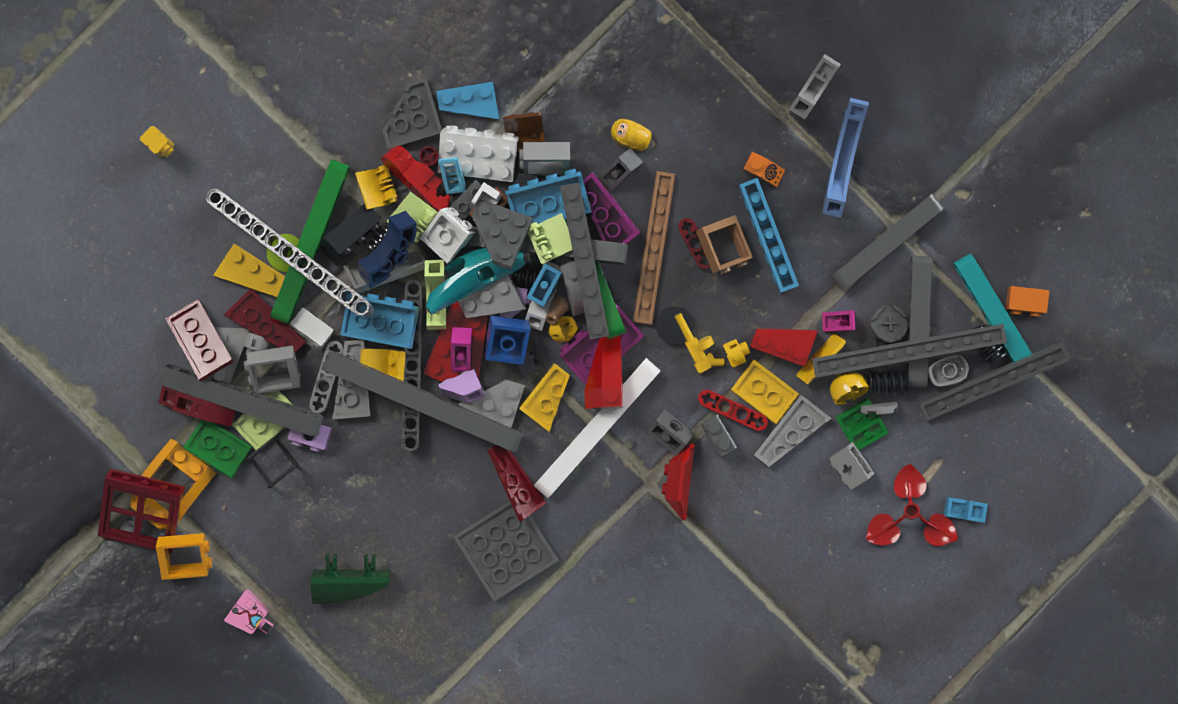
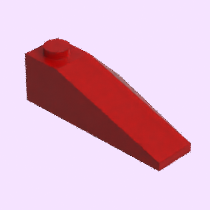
M621 335L608 340L607 336L599 339L584 389L585 410L624 408Z

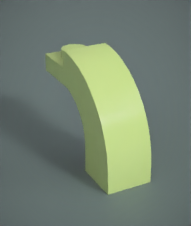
M425 260L426 298L428 300L429 294L446 281L444 260ZM447 307L433 315L427 311V330L446 329Z

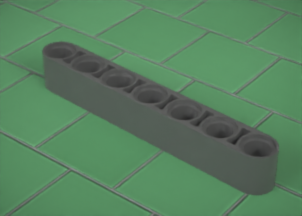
M933 193L930 194L835 272L831 278L844 291L942 211L944 206Z
M911 256L908 341L929 337L931 256ZM928 357L907 361L906 371L909 374V388H927Z

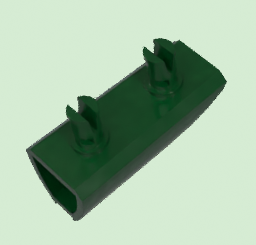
M326 554V569H314L312 573V604L338 603L373 594L388 585L391 571L376 570L375 554H372L371 563L369 562L368 554L363 556L364 570H337V555L334 554L331 563L330 555Z

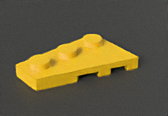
M554 363L519 409L550 432L554 416L558 410L559 402L570 375Z

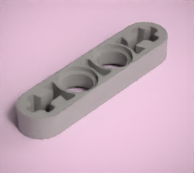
M332 341L327 345L309 404L310 409L316 413L324 412L330 400L336 376L326 373L322 368L331 351L330 347H334L337 344L338 349H340L339 354L343 355L344 347L338 341ZM321 381L329 383V389L326 392H322L319 389ZM316 392L321 395H327L326 399L322 397L321 403L324 405L323 408L318 410L313 405L314 402L319 400V396H315Z

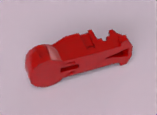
M398 145L391 148L381 157L383 164L386 165V168H389V172L398 178L415 196L437 212L440 209L449 208L450 196L448 194L444 197L441 195L439 197L436 196L438 193L436 190L443 181L427 165L416 161L405 148Z

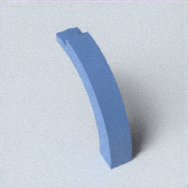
M854 98L849 100L830 169L823 204V214L839 218L842 216L853 160L869 102Z

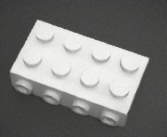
M446 126L440 132L439 159L458 157L464 176L513 182L519 137L514 136L513 133H503L501 135L495 134V131L492 130L477 132V129L474 128L461 130L457 126ZM438 162V173H441L440 166H439V162ZM454 163L445 164V166L455 165ZM451 169V170H446V171H447V172H451V171H456V169Z

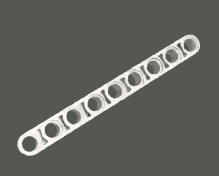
M646 358L623 384L624 408L601 409L536 482L534 487L546 498H549L661 370Z

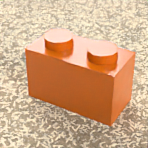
M1010 286L1007 290L1005 310H1011L1010 314L1022 315V312H1030L1029 316L1041 317V314L1047 313L1049 290Z

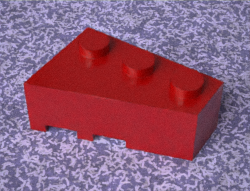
M755 329L749 348L805 367L818 330Z

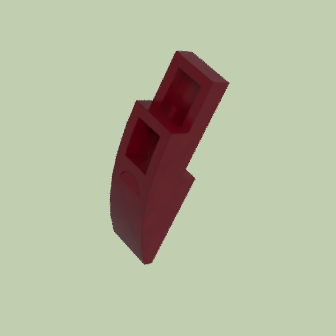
M162 385L158 400L159 404L168 406L173 411L227 426L233 425L236 410Z

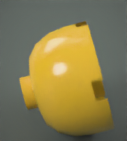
M854 371L836 374V378L833 379L830 385L831 397L835 405L838 406L847 404L846 400L853 398V401L858 399L869 388L865 378L860 373Z

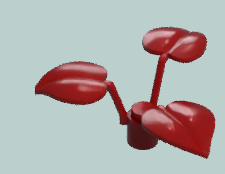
M908 464L900 470L894 481L896 495L899 498L908 497L909 504L904 508V515L895 522L888 514L874 516L869 523L866 540L875 545H890L897 541L901 533L896 525L905 518L914 520L917 517L927 525L924 528L923 534L925 540L931 545L943 546L956 542L958 537L955 526L943 514H933L929 522L919 514V506L913 503L912 497L918 498L923 495L926 490V481L912 464Z

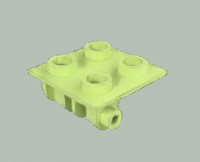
M410 192L391 216L406 211L417 224L415 243H418L420 237L438 212Z
M562 213L539 224L535 222L530 225L531 228L528 234L541 264L572 251L569 230Z

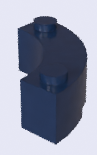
M406 211L388 217V229L380 245L371 254L358 261L360 277L370 288L391 276L390 272L397 266H401L409 255L408 250L411 243L414 244L417 224Z

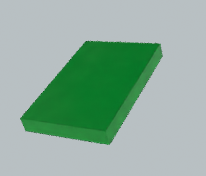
M206 420L200 421L183 446V450L231 480L253 448V446L216 423Z

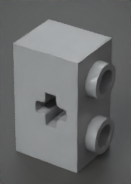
M853 442L835 452L829 458L832 467L839 472L843 483L850 490L867 481L874 474Z

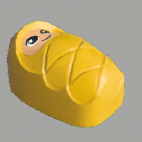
M618 119L611 128L613 141L624 148H631L633 151H645L652 138L650 130L628 119Z

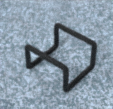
M276 437L268 440L246 458L269 484L268 488H273L277 482L299 467ZM275 441L293 466L271 482L253 457Z

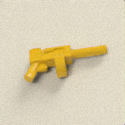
M677 314L675 319L687 340L684 343L695 362L693 365L697 372L702 373L711 368V366H724V358L715 359L711 352L705 355L703 351L714 344L712 337L706 336L697 340L696 337H693L682 314Z

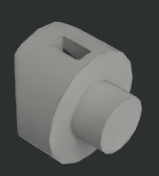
M249 333L244 337L242 346L247 347L245 354L247 355L249 352L267 350L269 342L265 341L264 337Z

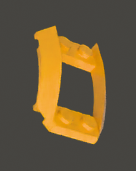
M170 439L141 476L152 478L167 460L195 482L181 500L179 523L216 473L210 466H207L198 458L183 450V447L177 441ZM131 494L130 508L136 512L138 496ZM146 498L144 514L168 519L169 511L153 499ZM147 520L159 530L167 528V524Z

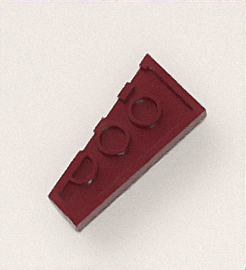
M252 288L224 314L225 317L255 335L264 337L265 341L277 348L293 346L296 353L306 343L288 324L270 318L272 308Z

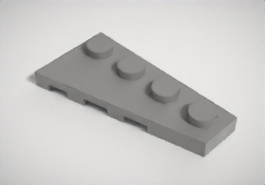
M421 251L408 253L409 255L404 263L390 272L391 276L372 288L424 270L425 258ZM343 266L356 293L359 294L372 289L360 277L359 266Z
M365 340L345 341L343 355L360 362V351L365 349ZM339 377L332 420L371 416L369 390Z
M800 395L755 452L754 456L770 467L831 418L804 396Z

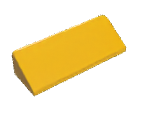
M832 334L809 359L805 367L799 370L796 376L805 385L809 384L815 378L812 359L837 354L846 344V341L838 335Z

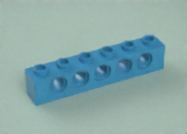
M758 178L740 184L738 186L779 294L798 287L797 279Z

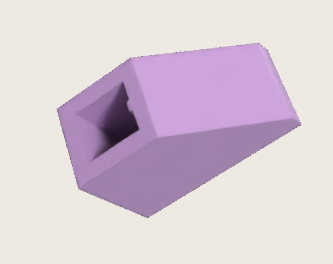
M474 369L465 371L457 377L446 379L443 383L438 384L444 396L467 404L485 397Z

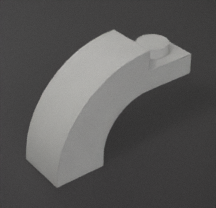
M824 54L789 110L806 119L841 64Z
M575 260L559 265L567 290V301L569 302L571 316L574 317L585 313Z

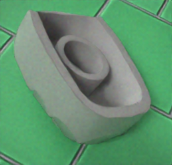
M960 355L945 357L928 367L929 379L935 386H947L966 379L969 372L966 359Z

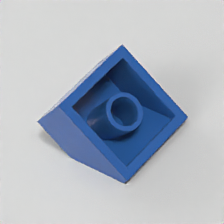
M490 315L485 360L524 365L530 334L529 321Z

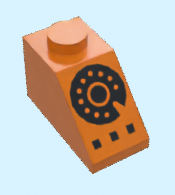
M752 152L743 172L777 188L785 170L769 159Z

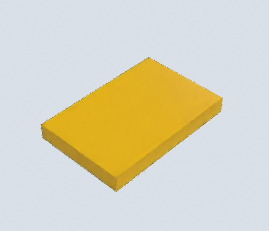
M754 359L731 388V391L776 425L799 396L798 392Z

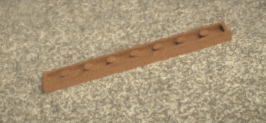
M656 171L633 318L634 323L652 325L675 174Z

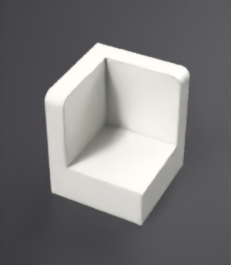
M483 183L471 202L476 206L479 199L497 205L502 195L494 188Z

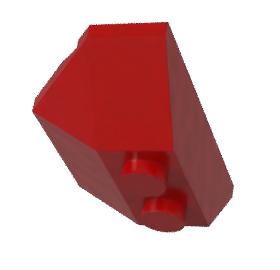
M692 443L683 448L678 455L673 456L668 464H665L664 475L667 476V481L662 484L661 493L665 495L666 501L684 521H686L695 445Z

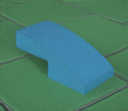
M946 497L944 516L985 523L988 504Z

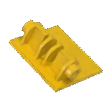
M386 165L355 173L366 209L395 204L397 202L398 195H396L395 189L392 188L394 184H389L393 180L388 179L391 176Z

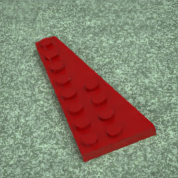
M458 301L452 304L446 317V329H441L423 374L442 382L461 375L463 372L451 371L453 327L472 328L471 370L474 369L479 379L489 315L466 318Z

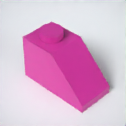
M453 327L451 371H471L472 328Z

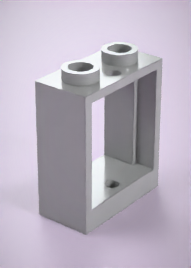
M523 142V149H520V169H524V174L533 176H548L556 173L557 176L565 175L564 171L570 170V142Z
M293 346L247 353V361H244L245 371L250 374L248 376L249 387H253L254 392L260 394L300 387V372ZM287 362L289 373L258 378L257 365Z

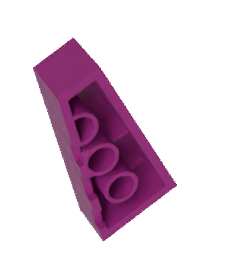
M592 172L583 179L591 208L590 214L602 241L628 244L641 234L640 230L595 173Z

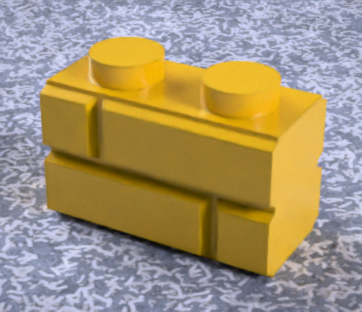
M150 126L140 137V140L154 154L161 158L164 156L167 158L174 151V143L154 126Z

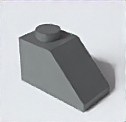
M630 148L620 155L598 178L611 192L643 162Z

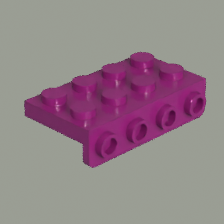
M616 304L627 332L621 335L623 356L644 335ZM581 330L574 336L576 340L571 345L567 342L560 349L562 353L559 356L586 385L600 338L590 340L588 330L585 332Z

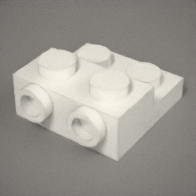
M453 208L440 209L420 237L446 263H450L459 250L465 247L475 234L472 230V224L466 220L462 221L458 217L459 213Z

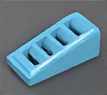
M458 157L439 159L438 162L446 194L464 192L466 190V183ZM451 163H454V164H455V165H452V166H445V164H451ZM456 169V171L447 172L446 170Z

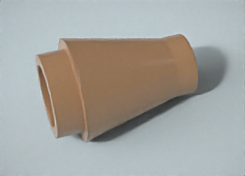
M558 296L552 300L546 316V321L549 324H556L569 310L567 299Z

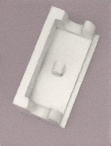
M304 308L300 310L290 323V327L320 350L334 331Z

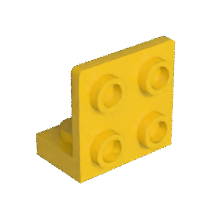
M361 349L360 363L404 381L406 352L395 349Z

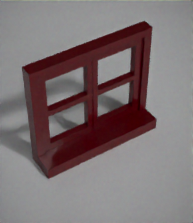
M110 469L104 480L98 536L156 550L158 538L141 535L143 519L167 524L165 536H175L185 486ZM114 490L137 495L136 512L112 506ZM146 498L170 503L168 519L144 514ZM111 511L135 517L134 532L111 528ZM168 548L169 553L172 554L174 548Z

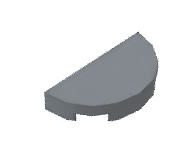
M897 402L861 406V413L863 414L877 413V415L891 414L898 410Z

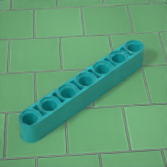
M969 253L954 262L953 265L987 323L991 326L1004 324L1007 343L1001 345L1004 351L1007 352L1010 361L1014 362L1031 355V351L972 254Z

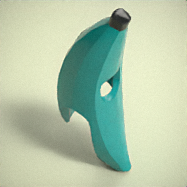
M487 248L477 249L456 258L445 268V272L450 278L429 294L426 304L427 311L433 315L512 274L525 264L531 263L532 257L530 253L519 251L511 270L493 264Z

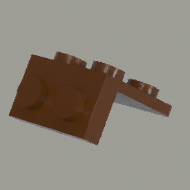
M541 113L511 114L503 118L505 133H513L514 136L519 137L516 156L520 155V149H523V142H545Z

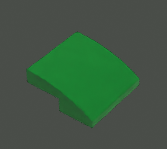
M868 398L835 416L849 443L853 442L858 450L888 434L884 423L877 413H861V406L872 405Z

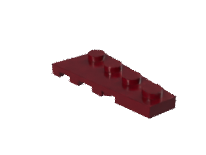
M498 445L487 450L519 522L546 504L510 450Z

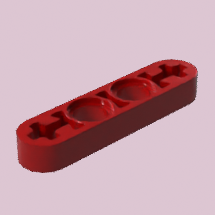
M703 390L698 395V402L714 412L757 431L764 430L767 427L768 420L766 416L711 390ZM709 393L711 399L715 400L716 396L719 397L715 408L711 407L714 403L707 402L704 404V399L701 396ZM721 401L729 403L728 411H720L719 403ZM737 410H746L747 417L744 420H739L736 417ZM751 412L754 413L752 417L755 419L762 417L763 426L760 425L757 428L755 427L756 423L750 421V424L746 423L750 418Z

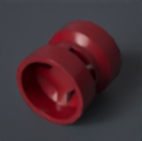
M425 147L420 151L419 158L421 163L428 167H434L438 164L439 154L435 148Z

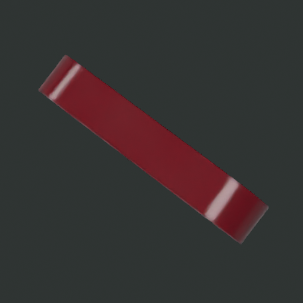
M683 218L678 224V230L695 263L700 269L710 268L709 262L707 266L700 264V254L698 256L694 254L703 249L702 245L698 249H693L690 246V241L693 238L699 239L698 235H692L687 240L685 236L689 234L687 230H682L683 222H686L687 224H692L690 227L691 233L697 231L698 228L695 222L690 218Z

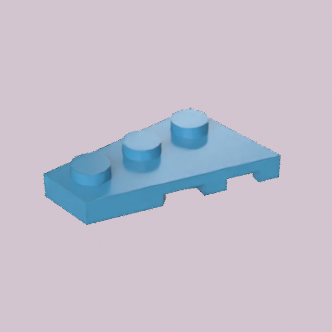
M493 82L436 91L440 111L499 120Z

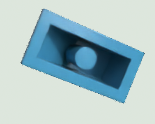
M545 263L527 298L543 307L547 306L556 290L562 272Z

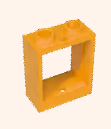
M204 533L158 537L156 551L162 580L208 576L209 568H212V558L208 557L210 547L209 541L205 540ZM199 546L201 563L171 565L168 548Z

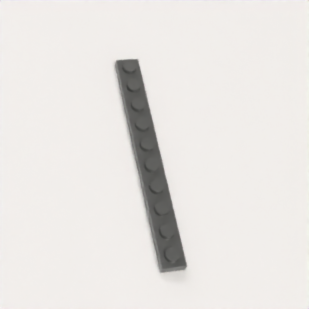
M1004 324L813 358L812 363L815 378L993 346L1007 343Z

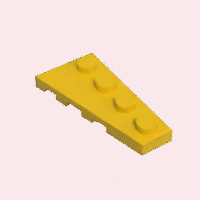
M233 244L213 275L274 297L278 296L285 278L284 275L236 244Z

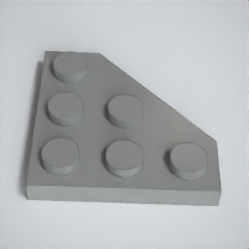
M505 379L499 382V384L484 390L485 397L469 404L460 402L458 405L512 427L525 385Z

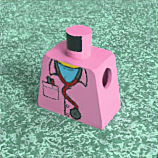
M249 589L245 590L224 619L225 622L250 634H253L257 628L267 634L274 625L265 619L270 612L269 609Z

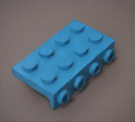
M576 169L564 171L565 175L559 177L557 173L545 176L546 180L540 182L538 178L527 181L528 185L521 187L519 183L508 186L509 190L505 191L510 210L533 218V223L537 222L539 224L561 213L564 219H566L560 186L579 182L585 214L591 213L581 171L576 172Z
M348 294V295L346 296V297H347V301H346V302H348V301L351 300L352 294ZM367 294V297L363 298L374 307V314L369 319H362L345 307L340 335L412 349L420 308L413 306V302L402 300V303H396L395 298L385 297L384 300H379V295ZM363 305L360 308V313L366 311L367 305Z

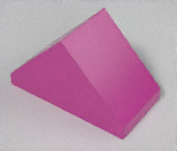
M855 311L823 312V332L855 330Z

